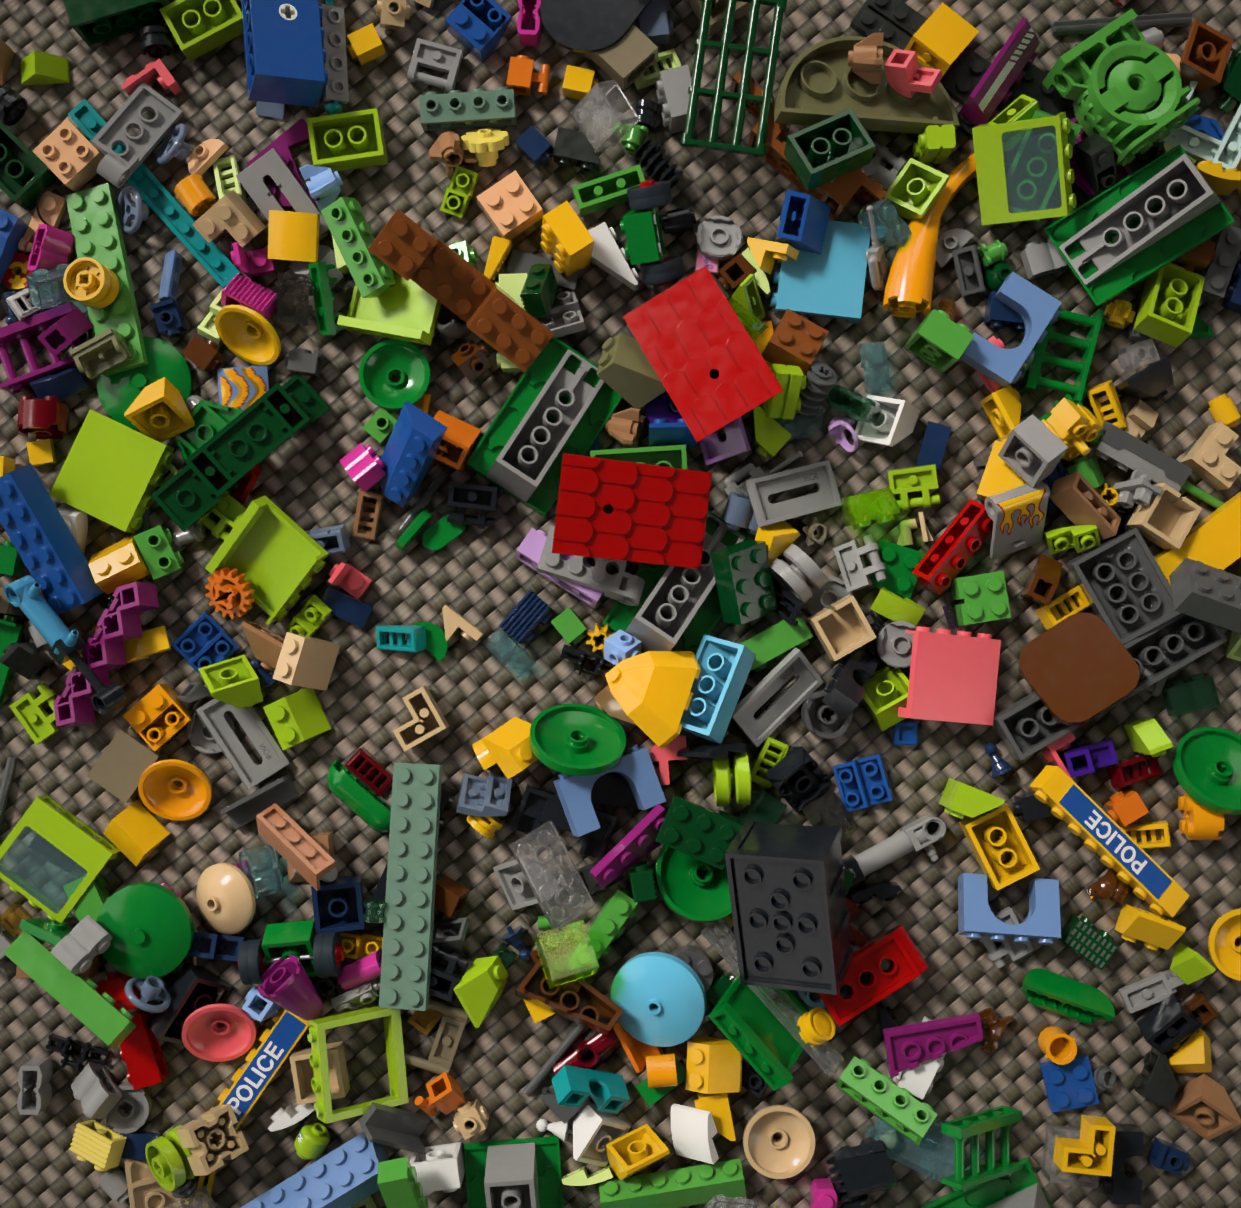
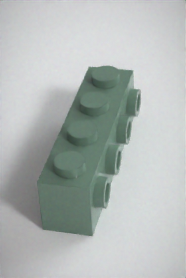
M498 87L490 91L478 88L473 89L472 92L452 90L446 94L427 92L425 95H419L420 118L424 132L517 125L514 90L507 87Z

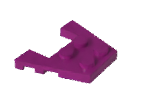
M304 119L298 120L249 161L246 166L248 167L269 150L275 148L306 191L290 151L295 147L310 142L308 128ZM265 176L264 183L282 208L294 209L271 176ZM306 191L307 194H308V195L310 196V198L312 199V201H313V202L315 203V205L317 206V204H316L315 201L319 200L320 198H317V199L314 200V199L311 197L310 192H309V191Z

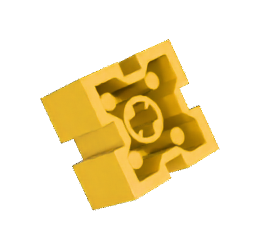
M1063 398L1050 411L1052 415L1047 420L1043 419L1042 422L1068 446L1062 459L1070 462L1080 453L1087 455L1090 452V448L1085 442L1093 441L1104 426L1086 407L1079 404L1076 405L1073 401Z

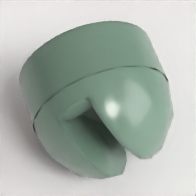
M896 1129L878 1134L879 1140H882L886 1149L893 1150L898 1146L899 1135Z

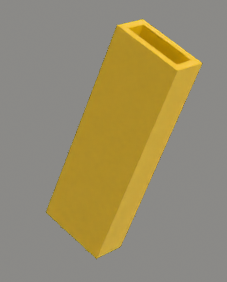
M1241 491L1192 527L1180 549H1163L1154 556L1169 584L1170 574L1186 557L1222 570L1241 557Z

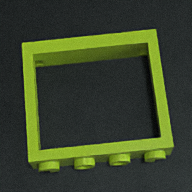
M378 1005L309 1020L310 1028L307 1037L312 1049V1053L309 1054V1061L314 1072L311 1085L313 1092L316 1094L314 1109L320 1121L328 1124L363 1115L372 1102L390 1107L409 1103L400 1009L381 1008ZM383 1017L390 1096L332 1110L325 1030Z

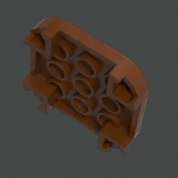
M1090 613L1073 614L1031 640L1023 647L1018 660L1019 673L1022 679L1025 678L1051 712L1052 718L1056 722L1068 726H1083L1126 696L1128 698L1134 692L1140 678L1139 667L1134 658L1104 621Z

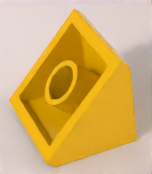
M138 799L114 817L103 834L137 867L171 832Z

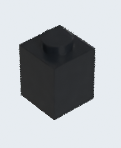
M1035 792L1014 796L1015 802L1012 803L1014 814L1024 822L1053 816L1051 808L1047 804L1040 802L1034 796Z

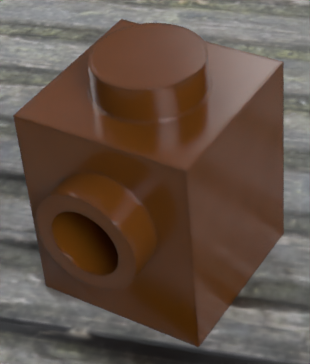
M194 335L181 353L209 374L219 369L224 357L218 351L220 346L209 338L205 342L197 335Z
M448 876L440 881H436L434 907L447 916L452 917L462 910L470 890Z

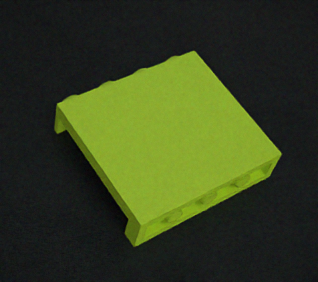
M393 269V278L396 285L375 298H362L355 283L347 316L339 315L337 325L352 332L431 346L441 306L438 300L411 279L409 281L404 279Z
M90 409L49 495L124 532L135 533L143 523L142 516L145 510L153 502L151 495L163 481L162 474L166 466L170 465L173 460L175 448Z
M264 495L251 502L205 569L211 574L226 567H229L230 570L237 568L238 575L245 573V581L251 580L252 582L248 585L249 588L255 589L251 596L255 598L254 602L270 616L266 622L267 625H270L275 621L281 622L289 613L287 608L293 606L300 599L299 592L305 590L312 583L313 579L311 576L314 573H318L326 564L324 559L329 553Z

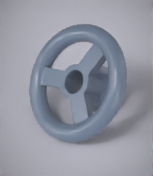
M185 124L176 125L166 136L157 153L158 164L164 165L173 157L179 161L186 157L190 150V145L184 142L187 134Z
M126 186L121 190L117 200L121 229L127 234H133L139 229L142 221L147 220L149 214L148 205L146 202H142L141 195L134 186ZM130 193L133 195L135 201L131 200ZM130 220H134L132 226L129 227Z
M148 976L146 979L134 977L128 980L125 985V994L128 1000L143 1011L159 1013L168 1009L171 1004L170 993L164 986V982L158 977ZM134 985L141 992V999H138L133 993L132 987ZM152 1000L164 1001L161 1005L147 1004L148 1001Z

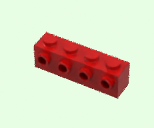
M970 499L914 568L912 573L924 587L941 595L993 531V521L988 516L985 505Z

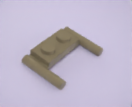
M429 998L428 1008L444 1013L429 1058L426 1060L405 1053V1064L441 1075L445 1071L449 1073L468 1015L462 1008Z

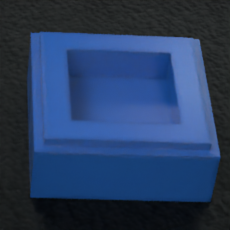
M900 721L893 725V745H918V721Z

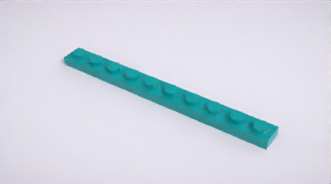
M86 99L68 113L69 117L90 140L107 123ZM118 144L112 150L115 153L121 154L126 151V148ZM142 163L127 180L128 183L139 191L144 201L223 289L236 274L239 273L242 276L243 274L213 241L208 243L192 225L195 222L192 217Z

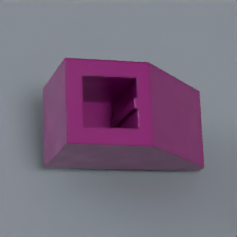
M76 307L37 338L55 357L86 333L93 325Z

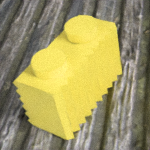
M96 1120L78 1123L76 1125L77 1128L74 1130L73 1142L69 1148L71 1152L77 1155V1159L94 1164V1168L98 1171H108L111 1168L118 1167L127 1137H123L120 1133H116V1131L96 1122Z

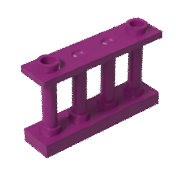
M68 302L0 328V359L8 381L0 383V389L12 394L24 391V387L29 386L30 382L49 373L56 375L76 365L73 357L62 360L60 354L54 357L48 350L53 364L40 368L29 339L31 338L30 335L46 331L77 306ZM78 338L71 344L72 349L81 345L80 339ZM14 341L20 342L30 369L29 373L19 377L7 349L8 344Z

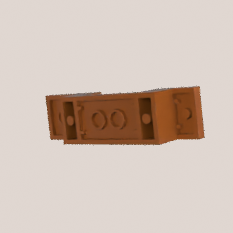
M740 71L732 78L730 92H739ZM750 76L748 94L762 96L763 90L755 84L754 79ZM773 100V105L770 107L765 143L767 145L766 157L761 158L803 193L810 194L831 207L830 215L836 220L854 199L865 208L869 205L873 206L874 212L887 192L880 182L871 180L866 176V172L862 167L836 178L832 184L827 182L809 191L805 189L784 155L786 142L782 140L789 133L791 124L774 123L775 100ZM747 103L746 110L759 120L761 104ZM759 121L751 130L747 147L755 148Z
M399 209L396 210L368 248L372 254L407 281L411 279L466 322L467 328L524 372L554 336L551 330L519 306L513 297L419 222L415 223Z

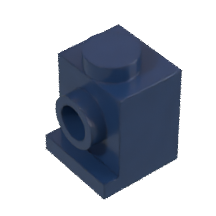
M173 298L149 305L153 311L158 331L164 337H178L181 335V332L187 330L180 305ZM170 316V320L165 322L164 318Z
M1157 1137L1154 1138L1147 1156V1160L1154 1167L1181 1176L1182 1171H1187L1190 1165L1189 1153L1182 1147Z

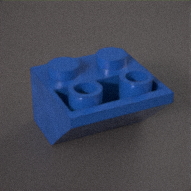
M462 0L445 19L448 32L483 62L500 43L512 16L494 0Z
M787 190L775 242L789 244L797 250L821 255L831 207L810 194Z

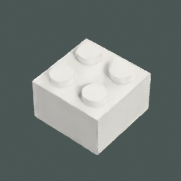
M462 1142L427 1146L423 1154L413 1152L409 1162L411 1167L415 1166L417 1182L422 1184L423 1196L441 1190L444 1193H450L461 1187L465 1174Z

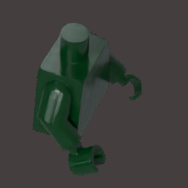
M1241 45L1236 49L1231 48L1221 83L1218 87V90L1225 97L1217 108L1226 115H1229L1236 105L1240 106L1241 53L1237 55L1241 50Z

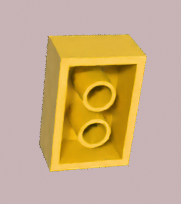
M565 201L543 215L540 245L547 255L550 253L555 260L553 264L560 274L564 272L569 277L579 269L588 266L591 262L594 239L569 202Z
M1004 803L976 817H967L958 822L983 873L987 875L989 885L998 891L1040 870L1008 804Z

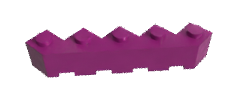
M136 581L117 587L112 595L115 598L109 609L105 608L97 623L98 629L94 637H89L81 652L82 658L105 686L110 685L108 670L127 665L124 642L143 636L140 613L159 608L156 584ZM74 666L65 681L67 684L62 695L57 696L53 703L57 727H79L96 722L94 707L91 702V696L96 693V690L80 670Z

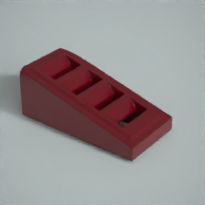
M361 747L344 765L380 797L392 785L393 774L364 747ZM362 757L366 759L359 767L355 765ZM369 763L372 764L373 767L364 774L362 771ZM376 770H379L380 773L373 781L369 779ZM383 776H386L388 779L378 787L376 784Z
M1140 755L1106 766L1113 788H1123L1162 775L1157 757H1152V755ZM1144 760H1147V762H1148V765H1149V768H1150V772H1149V773H1148V771H1147V768H1146V765H1145V761H1144ZM1136 763H1138L1141 775H1139ZM1127 766H1129V770H1130V773H1131V778H1130V776H1129Z

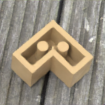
M235 190L225 194L192 224L208 243L218 238L227 230L242 247L252 241L266 228Z
M1221 421L1209 425L1181 463L1193 469L1196 475L1217 491L1228 489L1241 474V467L1225 454L1239 435Z
M427 685L402 698L413 720L398 727L393 732L405 752L450 727Z

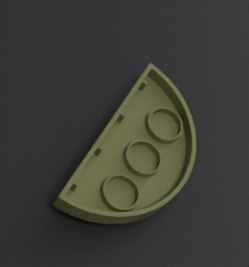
M862 36L830 38L806 49L797 57L787 71L775 99L774 123L812 126L852 108L865 130L923 134L929 125H939L941 127L942 125L953 124L955 131L960 126L954 105L941 82L938 83L932 94L915 92L912 98L900 95L890 86L886 78L884 64L894 49H900L895 45L883 41V46H877V48H883L884 59L882 69L876 68V71H881L880 84H870L852 71V66H848V51H853V46L866 38Z

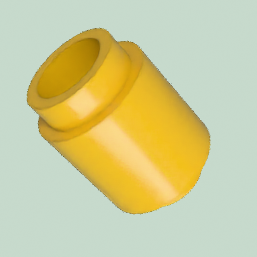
M1226 393L1207 402L1210 406L1208 410L1215 423L1221 421L1229 428L1239 424L1237 419L1241 415L1231 397L1228 398Z

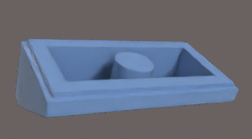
M171 250L165 255L158 299L161 301L170 298L176 301L183 257L175 250Z

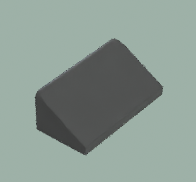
M976 245L953 250L952 254L962 297L986 292Z

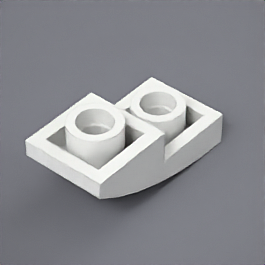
M314 1103L297 1105L295 1108L290 1104L285 1110L282 1107L279 1108L272 1115L271 1119L273 1121L268 1129L272 1132L296 1124L315 1110Z

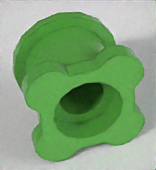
M627 122L626 135L621 140V144L626 151L635 153L643 144L644 138H647L649 129L633 122Z
M995 240L993 244L987 246L984 243L980 244V247L977 248L984 270L988 269V266H991L993 263L998 261L1004 262L1005 257L1008 255L1006 245L999 240Z

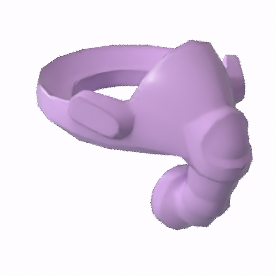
M834 417L828 427L829 434L835 436L836 444H840L846 451H855L858 448V436L852 427L855 421L848 417ZM845 429L851 432L854 439L853 445L847 441Z

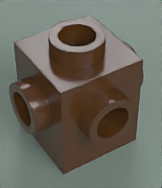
M473 340L463 344L457 352L450 356L470 383L477 377L485 374L493 366L487 358L490 354L482 344L477 346Z

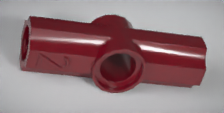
M613 1028L608 1035L598 1032L590 1039L582 1041L578 1048L553 1066V1070L557 1074L564 1065L585 1069L593 1067L598 1059L621 1042ZM589 1049L593 1051L594 1055L591 1058H585L581 1052Z

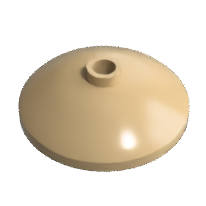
M217 863L203 871L196 889L197 905L203 919L210 927L223 934H235L244 930L251 923L256 907L254 890L247 876L239 868L229 863Z
M786 1105L768 1106L754 1114L747 1123L743 1135L744 1152L751 1166L760 1174L773 1179L790 1178L802 1172L810 1163L815 1151V1134L808 1119L795 1108ZM780 1133L781 1138L774 1139V1134Z

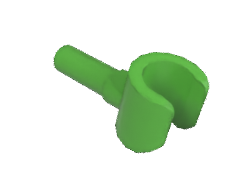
M549 915L538 916V929H546L550 941L556 947L558 943L553 933L551 917Z

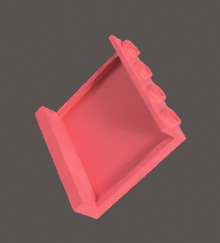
M916 626L915 631L906 630V634L913 635L907 707H898V716L911 719L993 726L1001 640L992 639V634L977 633V637H971L972 632L957 631V635H951V630L936 629V633L930 632V627Z

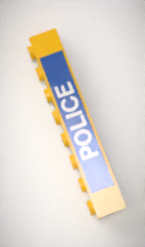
M1046 765L1029 786L1035 792L1034 796L1040 802L1047 804L1055 817L1064 820L1068 824V830L1074 835L1080 836L1085 841L1084 845L1101 857L1100 861L1104 865L1113 868L1118 873L1116 875L1117 878L1123 883L1129 884L1134 889L1133 893L1150 905L1149 909L1158 916L1174 917L1190 895L1059 766Z
M320 996V998L323 1001V1004H325L327 1000H324V998ZM280 1008L273 1018L275 1025L271 1030L266 1028L259 1038V1041L262 1042L259 1048L255 1049L253 1047L245 1058L248 1062L245 1068L239 1067L231 1078L234 1084L230 1089L226 1087L217 1100L220 1101L219 1105L231 1104L238 1121L233 1125L235 1132L308 1029L309 1021L298 1017L286 1009Z

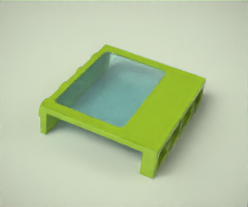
M1066 112L1055 116L1008 123L982 124L972 128L982 225L1068 216L1074 211L1073 208H1076V195L1072 193V184L1075 177L1074 170L1070 169V159L1072 158L1073 151L1071 143L1068 144V133H1070L1071 125L1070 119L1066 118Z
M42 795L36 797L0 846V880L10 885L9 888L13 892L22 894L29 899L30 905L45 911L50 920L64 923L71 920L73 917L70 914L108 861L116 859L121 851L51 797Z

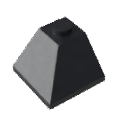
M1166 356L1152 363L1115 386L1117 394L1144 401L1153 397L1155 400H1158L1168 394L1167 388L1174 385L1169 357Z

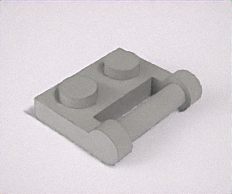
M417 38L407 73V81L412 83L418 81L445 89L446 92L455 90L456 79L463 58V50ZM422 66L448 73V78L444 79L418 72V68Z

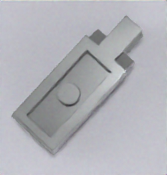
M1166 970L1120 988L1118 991L1127 1012L1132 1014L1165 1000L1172 993L1177 992L1176 987L1185 984V982L1174 972L1170 973Z

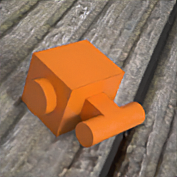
M524 55L510 56L507 88L513 89L514 94L531 96L533 85H538L537 93L539 95H547L551 66L542 64L541 72L538 73L535 72L534 60Z
M446 1071L426 1084L429 1097L424 1099L422 1096H418L414 1101L415 1105L430 1117L436 1115V1108L445 1115H448L466 1103L460 1084Z

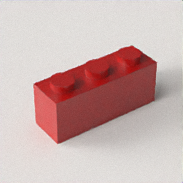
M141 1009L130 1013L134 1016L130 1021L136 1027L120 1044V1056L126 1063L128 1069L127 1079L133 1085L134 1091L160 1083L169 1076L159 1041L147 1024L151 1017L150 1012Z

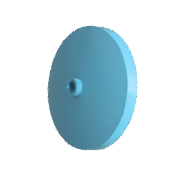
M647 952L634 956L620 968L611 987V1002L623 1010L621 1017L618 1019L619 1024L633 1038L651 1046L670 1047L685 1042L695 1034L705 1016L707 1005L706 993L699 976L683 960L667 953Z

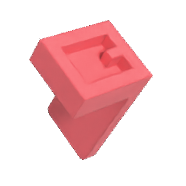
M160 58L148 63L144 70L136 75H131L121 85L129 96L133 94L142 82L149 86L156 80L159 81L165 91L170 89L174 95L182 91V88Z
M341 562L340 565H334L329 572V583L340 586L359 600L373 582L372 579L351 564Z
M1072 731L1045 746L1041 751L1048 763L1051 762L1053 766H1059L1071 779L1072 777L1056 750L1060 752L1071 746L1070 742L1076 739Z

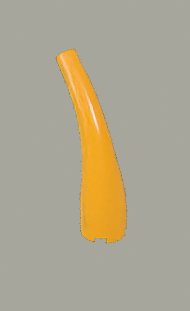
M974 153L947 174L950 176L949 181L923 218L912 219L908 225L888 274L883 300L884 312L891 309L893 310L892 316L902 318H916V313L923 312L924 316L930 313L940 220L945 209L959 190L973 177L977 178Z

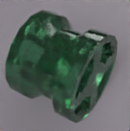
M380 899L364 900L363 906L366 910L362 921L367 923L386 922L384 912L387 908V902Z
M502 942L491 956L498 955L507 969L517 954L506 949V945Z

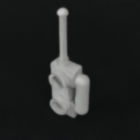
M869 205L866 210L868 211L873 239L872 247L866 250V261L870 272L869 280L874 290H884L888 278L883 243H879L877 240L873 216L874 208Z
M797 451L795 455L765 473L760 466L756 468L754 464L749 463L724 480V484L727 487L724 489V492L728 498L730 492L749 496L745 481L737 486L736 483L748 475L750 478L746 481L774 474L797 458L802 457L803 453Z
M369 981L331 999L333 1008L341 1014L354 1011L375 1001L379 996L380 982L373 984Z

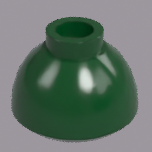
M1006 262L992 264L986 269L984 274L985 286L990 292L998 291L1006 277L1012 272L1016 273V270Z

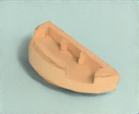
M219 139L203 141L195 147L188 161L189 173L191 175H203L229 147Z

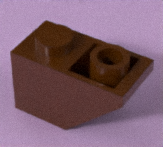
M1040 554L1020 596L1040 606L1049 605L1059 584L1063 563Z

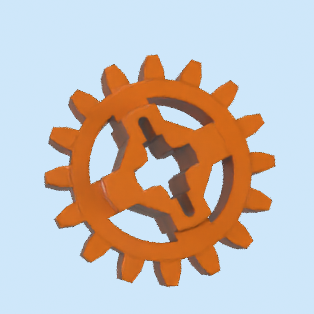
M229 567L213 572V575L207 578L210 583L205 585V588L209 590L205 596L212 600L209 602V605L216 606V613L222 611L224 618L230 615V618L234 619L245 615L247 611L253 608L251 603L255 601V598L251 596L255 589H251L248 586L252 583L251 580L245 581L246 574L238 575L237 568L230 570Z

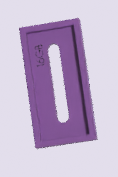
M711 370L709 375L711 378L716 379L719 373L717 370ZM741 416L724 426L727 437L725 442L721 441L718 430L699 441L706 465H712L751 450Z

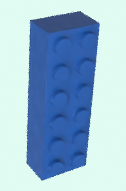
M30 463L0 477V523L32 577L41 584L40 591L56 614L64 613L104 593L95 584L87 559L32 464Z

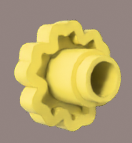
M497 128L475 129L461 136L463 150L475 153L479 166L491 167L497 164V159L499 158L498 151L505 149V146L510 144L509 134L507 131H501V129Z

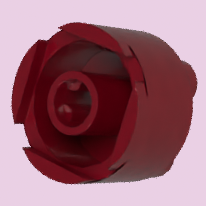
M31 396L20 397L17 433L19 435L28 437V433L36 435L35 439L60 440L63 439V435L65 437L68 436L69 407L61 403L59 397L45 396L44 399H35Z

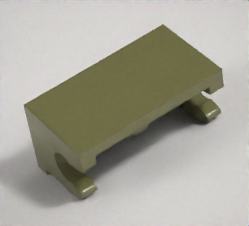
M111 328L69 351L81 373L85 372L89 379H93L132 358L122 334Z

